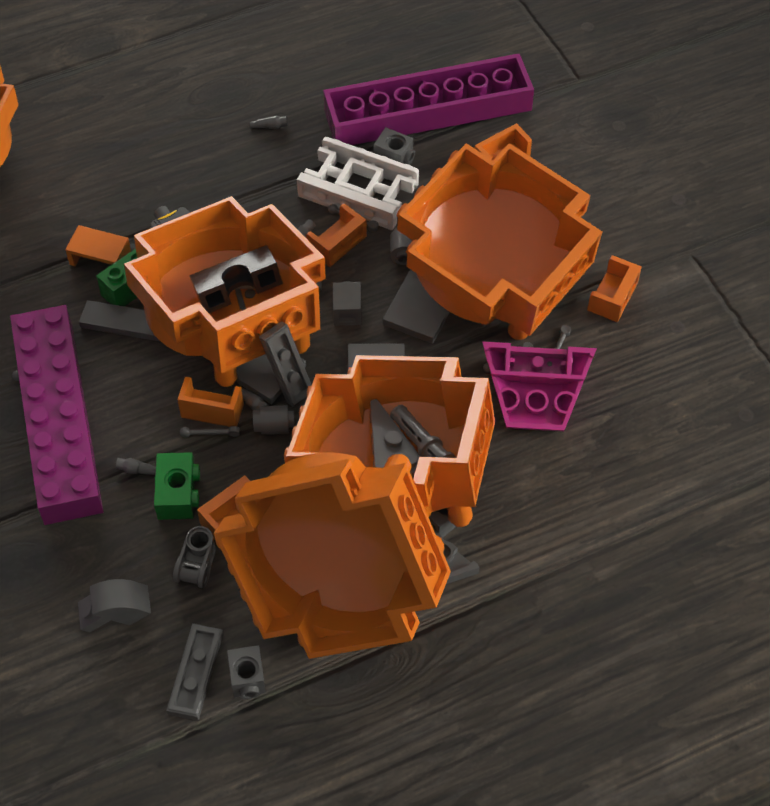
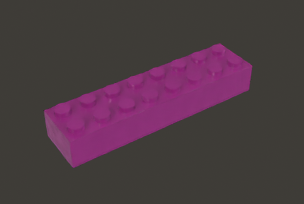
M513 54L323 90L324 112L333 139L340 140L349 145L376 141L385 127L408 135L532 111L534 88L520 54Z
M62 305L10 315L37 506L44 525L104 513L74 333L67 306Z

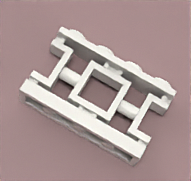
M324 137L322 147L318 149V161L324 162L319 172L306 168L304 173L301 172L297 178L298 197L326 207L335 204L338 206V209H340L342 204H346L367 221H377L379 226L393 230L397 224V212L402 206V202L394 199L400 190L413 193L414 189L419 185V170L409 164L400 163L386 156H380L363 148L343 143L340 140ZM337 162L345 164L343 169L334 166ZM353 173L371 179L366 189L347 183ZM327 177L337 178L335 184L326 181ZM383 179L393 181L392 185L382 184ZM379 193L385 196L381 201L373 198L374 194Z

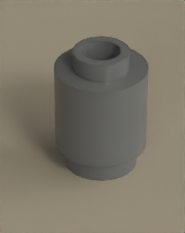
M397 226L390 234V257L397 264L407 265L406 250L412 240L399 232Z
M288 405L260 406V409L253 410L254 433H261V435L289 434V428L295 426L294 410L288 411Z

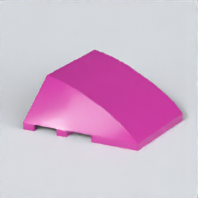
M482 341L506 428L564 432L597 348L568 347V349L517 347L511 346V343ZM551 361L553 364L548 366L547 363Z

